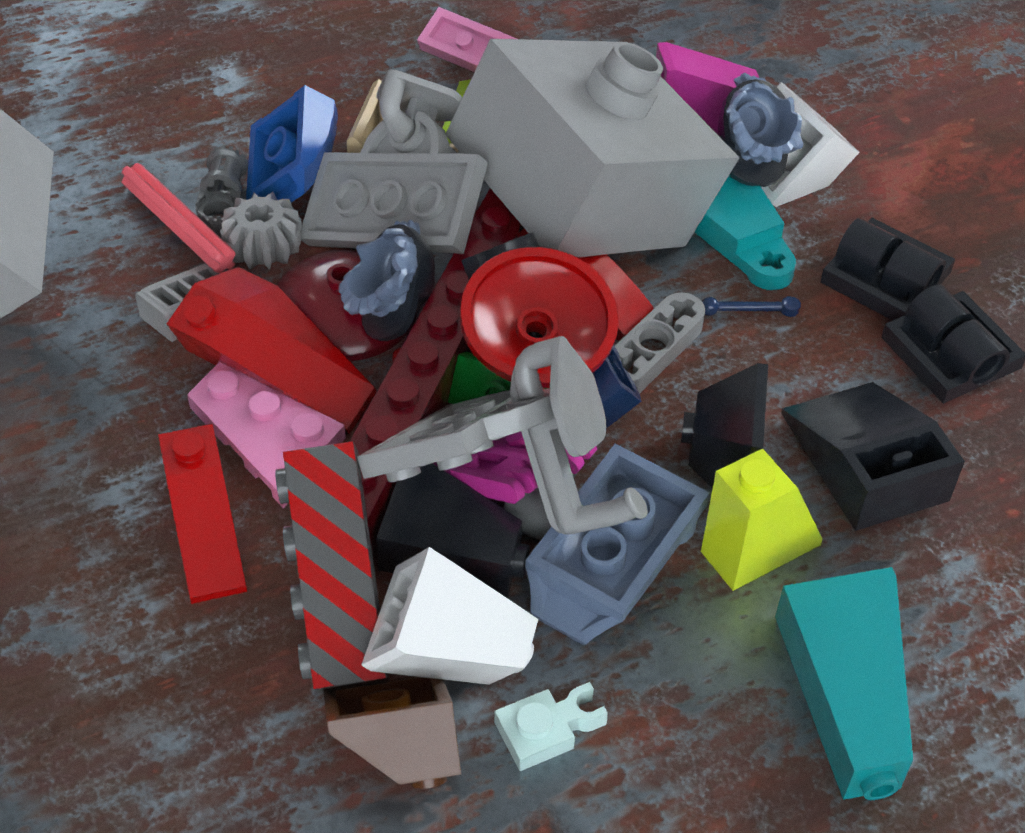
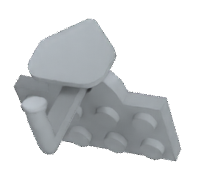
M388 70L376 95V98L380 101V113L383 121L368 135L361 152H324L305 213L302 229L300 230L301 241L308 246L356 248L357 245L376 240L385 229L394 225L396 221H405L407 223L409 220H412L414 223H419L420 235L427 242L432 252L464 254L488 162L479 154H461L459 150L457 153L449 146L445 130L435 122L452 121L463 97L455 90L398 70Z
M564 336L536 342L526 347L516 359L510 390L447 405L357 456L364 479L386 474L388 482H396L421 473L420 466L437 462L440 471L467 464L473 460L471 454L493 447V440L521 431L547 519L551 527L557 532L575 534L618 525L636 517L643 519L648 514L647 505L643 497L632 487L626 488L623 493L624 495L616 499L586 506L581 505L565 449L572 457L586 455L604 440L606 436V417L593 373ZM551 366L550 388L543 389L537 369Z

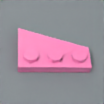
M221 362L187 394L189 405L193 412L205 425L213 424L214 433L224 445H230L243 459L244 467L255 479L259 477L271 489L272 497L283 509L288 503H280L275 477L276 469L285 468L283 452L342 443L346 438L344 424Z

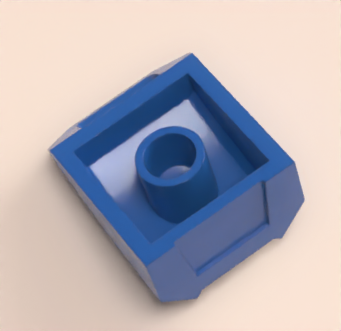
M304 85L291 98L251 125L246 200L252 198L253 192L258 197H266L274 192L277 200L290 199L292 203L309 190L315 183L324 152H332L338 121L334 99Z

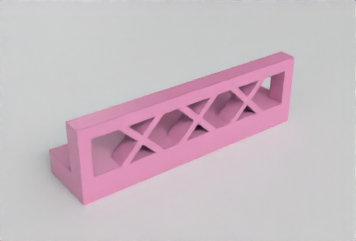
M438 7L420 34L417 42L422 51L475 72L490 39L517 38Z

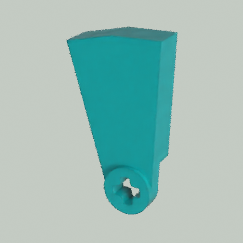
M729 175L696 228L695 233L747 275L749 281L759 288L779 290L787 287L793 280L796 258L782 238L784 221L760 185L750 186L741 184Z

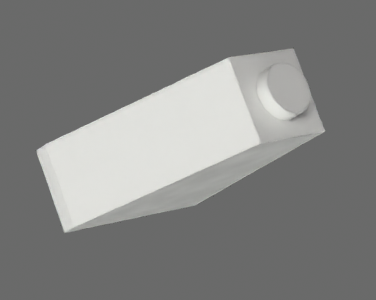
M428 547L395 567L361 666L372 672L490 685L525 669L534 652L532 641L538 619L440 553Z

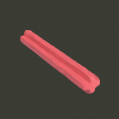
M135 163L131 168L129 166L123 168L122 174L124 177L122 184L214 272L222 273L226 268L231 270L235 266L233 261L236 255L235 251L142 164Z

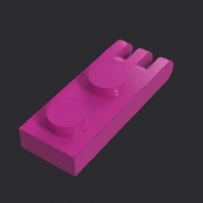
M495 447L471 454L473 460L467 464L444 470L487 499L491 498L515 504L524 498L525 493H531L538 488L527 454Z

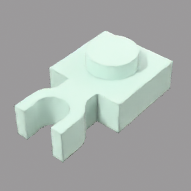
M590 682L574 688L565 700L558 703L555 702L549 689L494 711V723L519 771L574 749L575 736L572 731L589 732L606 725L608 712L604 706L592 712H584L578 707L593 699L594 688Z

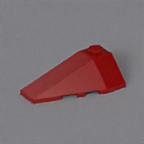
M240 267L194 283L166 323L188 352L214 365L221 362L344 424L345 432L349 434L377 392L375 387L277 285Z

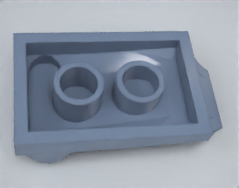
M616 443L578 491L581 505L586 506L616 499L624 495L623 493L626 488L632 487L643 497L648 509L647 516L643 519L636 517L618 525L575 534H562L551 527L525 560L531 594L530 613L539 621L581 645H586L607 629L623 622L680 544L686 543L693 536L697 520L709 502L710 492Z

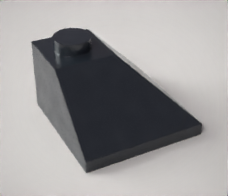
M757 363L698 391L695 412H684L681 443L690 444L688 465L712 489L717 470L763 448L768 364Z

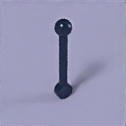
M791 296L783 298L782 302L717 301L713 297H706L702 300L705 306V315L708 316L716 314L717 311H781L785 316L794 317L798 315L801 307L800 301Z

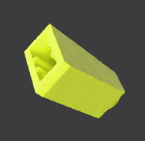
M763 448L716 471L701 553L732 591L821 546L823 538L799 489Z

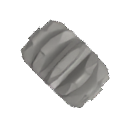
M253 192L251 199L236 198L234 207L224 209V217L221 223L222 229L220 230L221 239L235 251L236 255L233 259L235 263L245 262L249 270L258 264L265 265L270 270L272 263L277 261L288 264L290 254L299 252L302 222L301 218L298 217V211L292 207L290 199L277 200L274 192L266 197H258Z

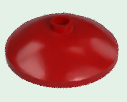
M525 247L509 250L494 256L476 270L463 292L460 324L464 339L474 356L487 369L511 382L516 359L526 347L536 342L564 336L593 373L603 364L613 348L618 332L619 314L617 303L610 287L603 277L590 265L563 251L544 247ZM538 332L543 337L535 338L528 335L527 333ZM551 366L537 369L542 387L550 388Z

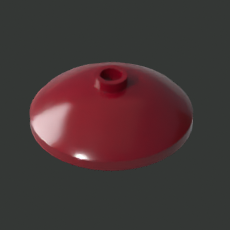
M338 249L325 251L310 256L291 267L279 279L276 285L350 362L377 356L397 345L408 334L414 321L406 333L390 341H378L368 336L362 325V315L360 313L349 314V311L343 308L344 303L339 293V284L344 280L343 276L361 261L357 250Z

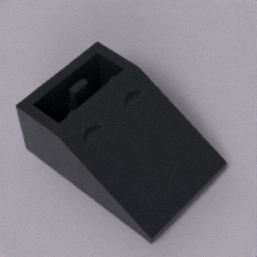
M874 382L785 407L781 411L785 421L855 531L950 501L963 468L964 459L937 421Z

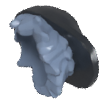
M743 73L734 79L736 87L723 102L718 122V136L740 157L729 174L730 177L741 184L766 187L774 185L784 174L788 154L803 148L804 144L800 136L802 119L801 115L794 112L795 105L792 97L786 99L783 93L773 84L767 82L765 78H758Z
M409 220L407 223L405 221H396L394 225L385 229L376 240L357 245L356 249L361 261L343 276L344 280L339 284V293L344 303L343 308L349 311L351 315L360 313L366 334L378 341H390L406 333L414 321L416 308L420 307L429 298L434 287V256L431 248L420 235L419 223H414L412 220Z

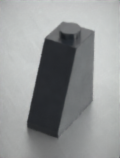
M433 463L420 466L421 473L397 481L376 538L379 571L394 573L397 565L430 547L508 598L514 577L523 578L525 575V560L530 552V545L521 543L522 520L444 470L440 471L438 466Z

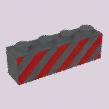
M353 441L283 452L285 468L275 470L279 501L281 504H290L292 526L283 527L285 553L288 562L297 560L300 584L290 586L292 609L295 620L305 619L307 643L298 644L299 665L302 678H312L313 689L316 690L390 679L389 673L372 672L361 666L380 613L362 475L357 459L359 454Z

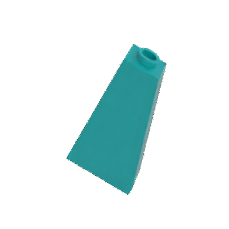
M893 567L784 585L775 619L843 800L864 796L867 800H880L893 795L901 789L913 762L897 578Z

